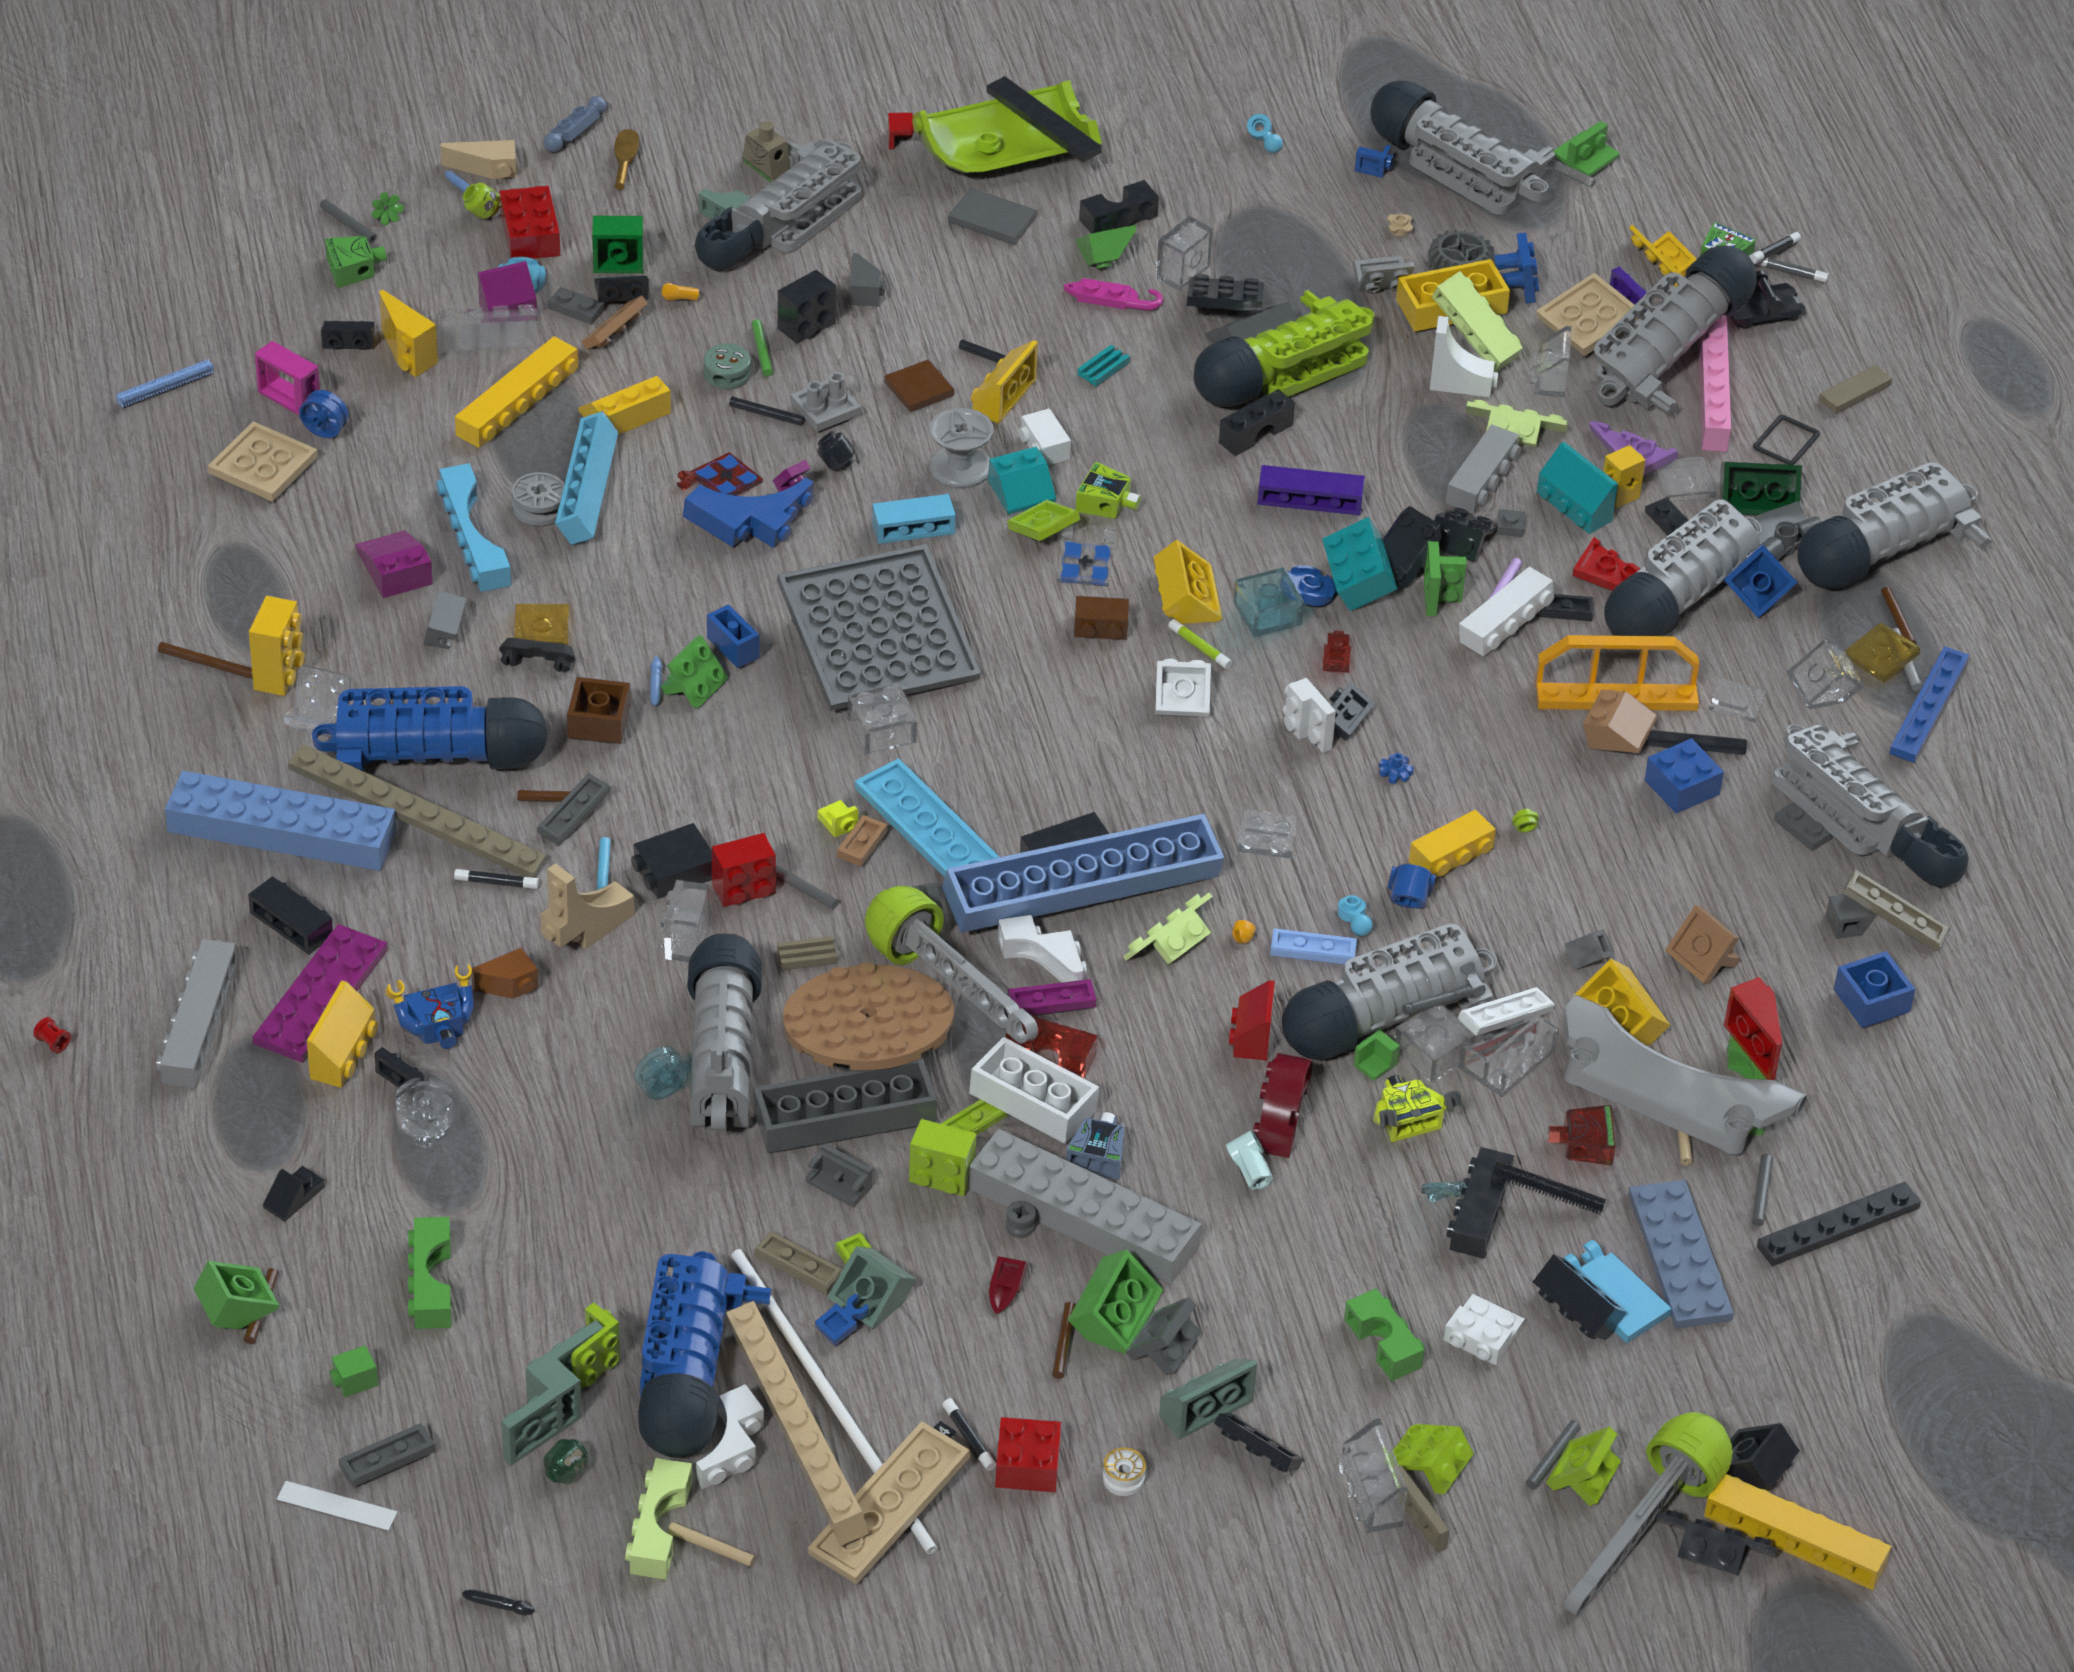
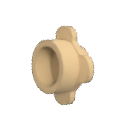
M1392 214L1388 216L1387 220L1390 222L1388 229L1393 235L1405 236L1413 230V226L1410 224L1412 221L1410 215Z

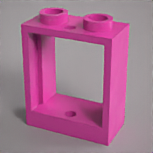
M274 341L269 342L255 353L258 392L299 415V409L309 394L315 390H320L318 366ZM279 370L292 377L294 385L281 378Z

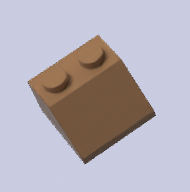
M1601 690L1583 723L1589 749L1639 753L1657 720V716L1627 692Z

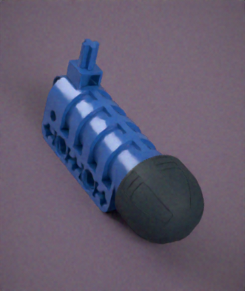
M463 686L367 688L343 691L338 698L336 723L316 726L312 731V739L317 750L324 752L337 751V760L363 772L364 764H372L373 760H387V763H400L401 759H414L415 763H427L428 759L441 758L442 762H454L455 758H469L470 761H489L490 769H514L527 766L540 756L547 742L548 729L545 718L540 710L532 703L521 698H489L487 706L473 707L472 692ZM431 697L440 698L437 704L431 705L426 703ZM378 698L386 700L381 706L371 704L373 700ZM409 699L408 703L404 704V700ZM322 734H330L332 736L330 740L325 742L318 740V737Z
M706 1251L696 1252L692 1256L666 1254L659 1258L644 1337L639 1394L641 1396L638 1410L639 1431L651 1449L671 1458L696 1454L709 1443L714 1434L720 1401L713 1386L726 1310H733L742 1306L743 1301L770 1304L771 1288L745 1285L746 1275L728 1274L727 1270L716 1262L715 1256ZM668 1267L673 1268L672 1276H667Z

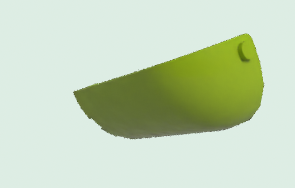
M1070 80L1060 82L1057 85L1027 91L1095 142L1102 144L1096 120L1089 119L1086 114L1080 115L1077 110H1080V105L1075 97ZM996 99L929 114L922 110L912 115L914 130L918 133L926 149L939 163L962 173L985 172L1068 152ZM981 133H995L1000 140V148L991 154L979 151L976 148V140Z

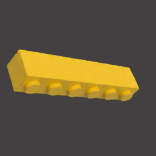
M553 336L455 416L456 436L478 448L491 441L502 429L508 427L518 416L524 414L529 407L541 400L551 389L557 387L562 380L576 371L578 368V349Z
M1726 1474L1707 1498L1704 1517L1731 1529L1743 1532V1534L1754 1539L1755 1537L1768 1539L1773 1542V1547L1868 1589L1874 1590L1887 1566L1891 1550L1890 1545L1860 1533L1852 1527L1830 1520L1822 1514H1817L1800 1507L1794 1502L1777 1497L1764 1489L1754 1487L1739 1478Z

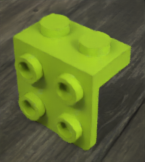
M594 1302L585 1308L586 1326L596 1320L603 1328L574 1350L571 1355L572 1373L580 1380L581 1390L586 1386H591L607 1369L614 1368L621 1359L619 1321L614 1318L609 1310L602 1309Z
M1414 1424L1407 1429L1405 1435L1385 1460V1463L1389 1469L1401 1465L1404 1470L1424 1471L1434 1493L1445 1494L1474 1453L1460 1426Z

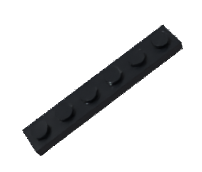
M1902 1182L1761 1237L1757 1241V1248L1773 1267L1918 1210L1921 1201L1908 1184Z

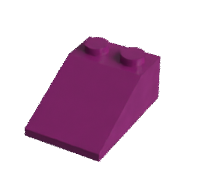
M405 530L355 544V548L382 598L433 584L432 563L423 545Z

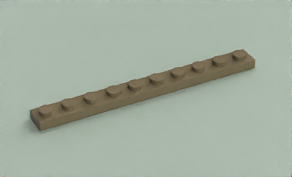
M302 744L288 762V769L361 803L395 809L397 819L524 877L534 878L546 861V854L306 745Z

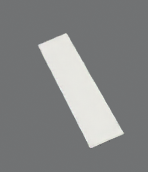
M285 1481L276 1499L385 1530L390 1529L398 1512Z

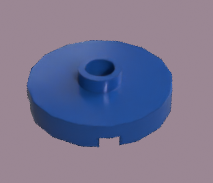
M1307 565L1292 567L1291 571L1286 573L1283 580L1284 588L1290 596L1297 601L1312 606H1323L1330 603L1336 592L1335 583L1329 575L1326 574L1325 577L1320 574L1321 570Z

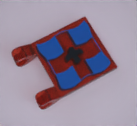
M730 452L691 471L682 470L677 474V477L681 480L677 482V486L682 490H687L695 481H698L706 488L737 496L763 483L762 477Z

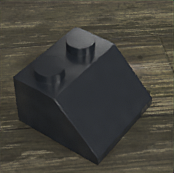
M1781 1423L1738 1429L1730 1439L1732 1444V1461L1726 1474L1739 1478L1743 1482L1759 1489L1770 1491L1777 1485V1480L1783 1472L1792 1466V1461L1800 1450Z

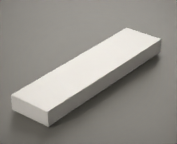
M1535 987L1462 1010L1458 1019L1474 1035L1478 1036L1550 1013L1555 1004Z

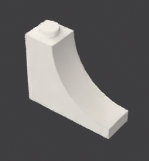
M1438 316L1430 390L1490 397L1491 387H1497L1498 372H1493L1495 362L1478 358L1465 351L1455 341L1450 332L1449 317Z

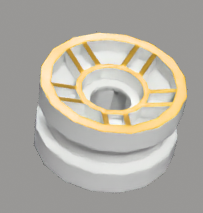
M1121 1447L1109 1452L1104 1458L1102 1478L1104 1486L1111 1493L1118 1496L1134 1495L1140 1491L1145 1480L1146 1462L1144 1457L1138 1451L1131 1448Z

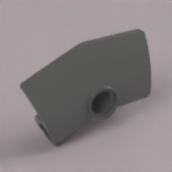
M1799 502L1762 513L1754 518L1761 525V532L1759 534L1760 545L1763 544L1777 560L1782 556L1793 554L1796 547L1800 545L1801 539L1807 530L1822 522L1817 516L1807 519Z

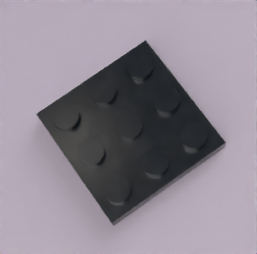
M1196 274L1194 277H1189L1186 306L1262 312L1264 283L1259 282L1255 278H1245L1244 281H1237L1230 276L1211 279L1208 275Z

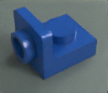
M1386 145L1383 152L1359 146L1356 152L1355 171L1383 178L1386 170H1390L1393 165L1394 156L1391 155V146Z

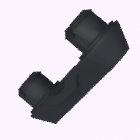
M507 638L499 647V651L502 653L500 661L504 665H508V662H510V666L517 664L518 657L532 658L536 656L543 657L548 661H555L553 668L558 672L562 669L565 673L570 670V664L576 659L572 647L565 644Z

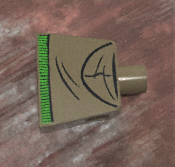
M764 121L759 124L758 128L747 133L742 162L770 183L790 169L787 141L774 131V124L772 122Z

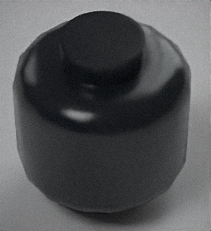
M831 431L818 441L817 454L829 469L835 470L840 468L845 470L854 462L852 457L855 454V448L842 432L835 433Z

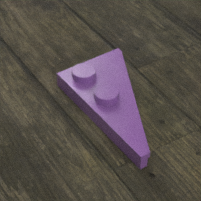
M1594 420L1589 422L1590 430L1611 453L1628 445L1640 453L1646 460L1643 476L1678 459V452L1675 448L1671 447L1668 451L1657 447V442L1650 439H1643L1641 436L1624 430L1621 433L1612 431L1608 424L1602 422H1595Z

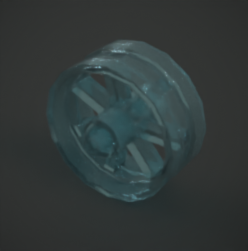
M669 1046L659 1047L651 1051L640 1061L634 1072V1080L648 1098L654 1100L664 1099L675 1093L684 1084L689 1074V1066L675 1048Z

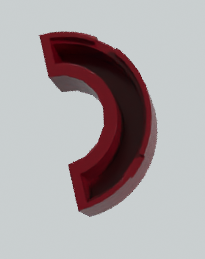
M1277 1053L1275 1059L1268 1061L1265 1078H1269L1268 1083H1262L1260 1099L1264 1100L1260 1123L1255 1122L1253 1132L1266 1154L1290 1158L1303 1095H1307L1312 1076V1059Z

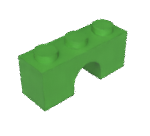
M1377 1288L1346 1301L1344 1321L1359 1340L1369 1336L1384 1338V1340L1378 1342L1376 1362L1391 1381L1422 1368L1423 1356L1425 1354L1423 1343L1419 1338L1413 1336L1406 1321L1402 1317L1399 1318L1393 1310L1389 1299L1383 1297Z

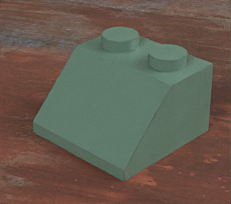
M856 1246L828 1298L844 1308L848 1298L857 1294L859 1302L854 1305V1308L860 1309L865 1304L869 1306V1314L859 1320L870 1328L875 1329L903 1304L916 1278L873 1248Z

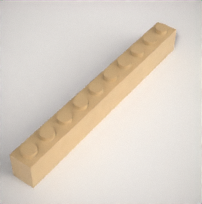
M751 1301L726 1312L733 1336L840 1546L869 1534L863 1512L755 1302Z

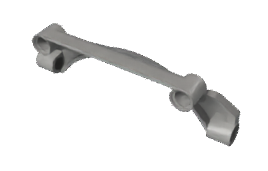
M1576 994L1565 1006L1563 1021L1567 1045L1574 1048L1570 1053L1564 1074L1566 1082L1718 1147L1726 1153L1741 1154L1744 1150L1748 1133L1753 1129V1126L1761 1129L1788 1116L1798 1118L1805 1107L1807 1094L1777 1081L1719 1075L1672 1060L1647 1047L1629 1034L1616 1021L1608 1008Z

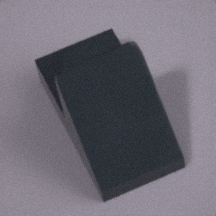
M303 1165L293 1174L281 1169L263 1203V1208L286 1222L325 1188L324 1179Z

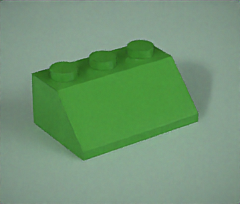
M1127 1249L1104 1256L1068 1321L1087 1341L1127 1354L1125 1351L1146 1323L1163 1289Z

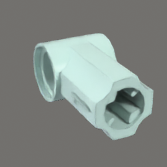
M1252 1130L1226 1144L1229 1154L1236 1165L1240 1167L1252 1191L1256 1189L1262 1190L1270 1185L1274 1178L1262 1155L1264 1150Z

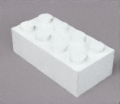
M1003 1037L971 1069L969 1094L1066 1144L1077 1132L1083 1120L1090 1118L1097 1111L1099 1086Z

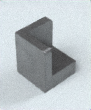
M1604 929L1565 943L1574 969L1613 956Z

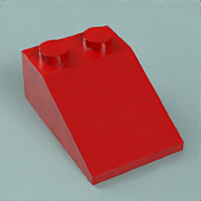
M1760 977L1731 987L1724 1027L1767 1080L1775 1081L1782 1048L1776 999L1772 988L1767 986Z

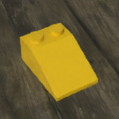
M385 290L379 291L381 330L398 366L414 377H417L438 363L436 324Z

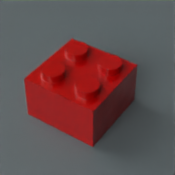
M765 833L712 846V886L723 908L776 894V854Z
M1001 1417L995 1488L1056 1492L1061 1422Z

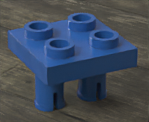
M1526 232L1516 234L1518 250L1513 253L1494 255L1495 266L1498 271L1518 268V271L1501 273V276L1508 288L1518 286L1523 288L1526 304L1536 302L1535 292H1539L1538 277H1533L1538 273L1536 258H1531L1535 256L1533 242H1528Z

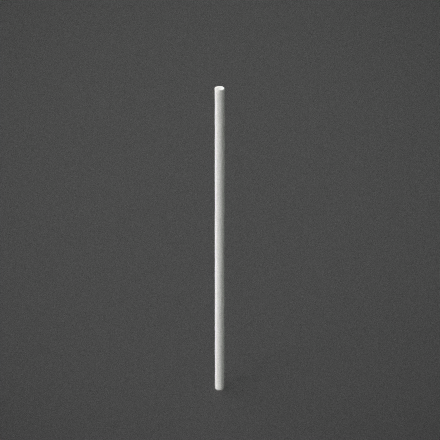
M735 1250L731 1257L741 1272L746 1275L750 1286L765 1287L742 1250ZM770 1296V1304H763L873 1473H875L883 1464L773 1297ZM917 1517L909 1525V1528L925 1552L931 1555L936 1552L937 1546Z

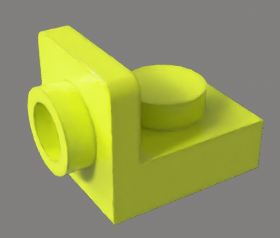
M839 800L817 811V818L836 838L849 833L858 822L859 810L856 806L848 808L842 800Z

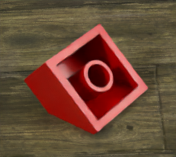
M1269 980L1239 996L1238 1008L1232 1007L1231 1024H1235L1236 1029L1230 1028L1228 1045L1234 1046L1233 1057L1267 1061L1275 981Z

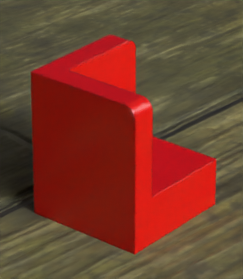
M912 112L888 113L889 149H894V138H912L914 134Z

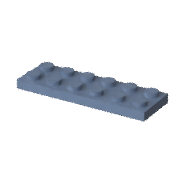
M1686 1180L1629 1187L1628 1195L1666 1304L1672 1308L1670 1315L1675 1329L1732 1321L1734 1313Z

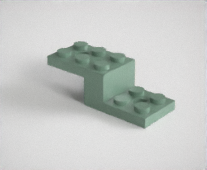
M596 1320L588 1326L580 1328L573 1336L564 1342L556 1344L551 1351L540 1358L532 1360L525 1367L527 1404L516 1412L509 1413L501 1421L503 1459L510 1466L582 1418L580 1380L572 1373L571 1355L574 1350L603 1328Z

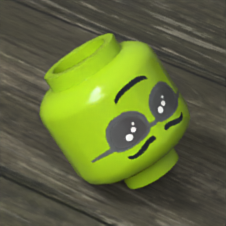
M485 183L471 184L463 194L465 209L479 219H487L490 216H494L500 209L499 194Z

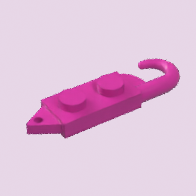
M1082 278L1081 281L1064 284V291L1076 297L1077 302L1145 311L1155 310L1163 303L1162 294L1154 289H1149L1148 292L1154 295L1156 300L1146 301L1138 299L1136 290L1132 289L1131 286Z

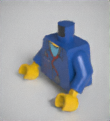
M467 964L468 974L466 976L459 975L458 965L455 967L454 975L460 981L459 987H457V983L404 995V1000L401 995L405 989L404 983L401 980L396 981L399 989L397 993L393 992L390 984H388L385 993L387 997L395 1001L393 1007L400 1026L411 1034L419 1036L425 1044L439 1042L440 1046L444 1049L453 1047L457 1042L456 1037L463 1034V1025L469 1022L474 1009L472 985H469L468 982L472 974L471 966Z

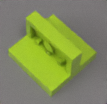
M1608 1426L1570 1440L1546 1484L1553 1491L1570 1486L1588 1506L1597 1504L1621 1462L1610 1449L1617 1433Z

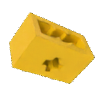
M1630 445L1605 456L1603 472L1618 483L1615 509L1640 498L1646 460Z

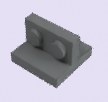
M1187 1297L1153 1311L1125 1352L1132 1360L1148 1355L1166 1375L1174 1373L1201 1334V1331L1188 1318L1196 1304Z

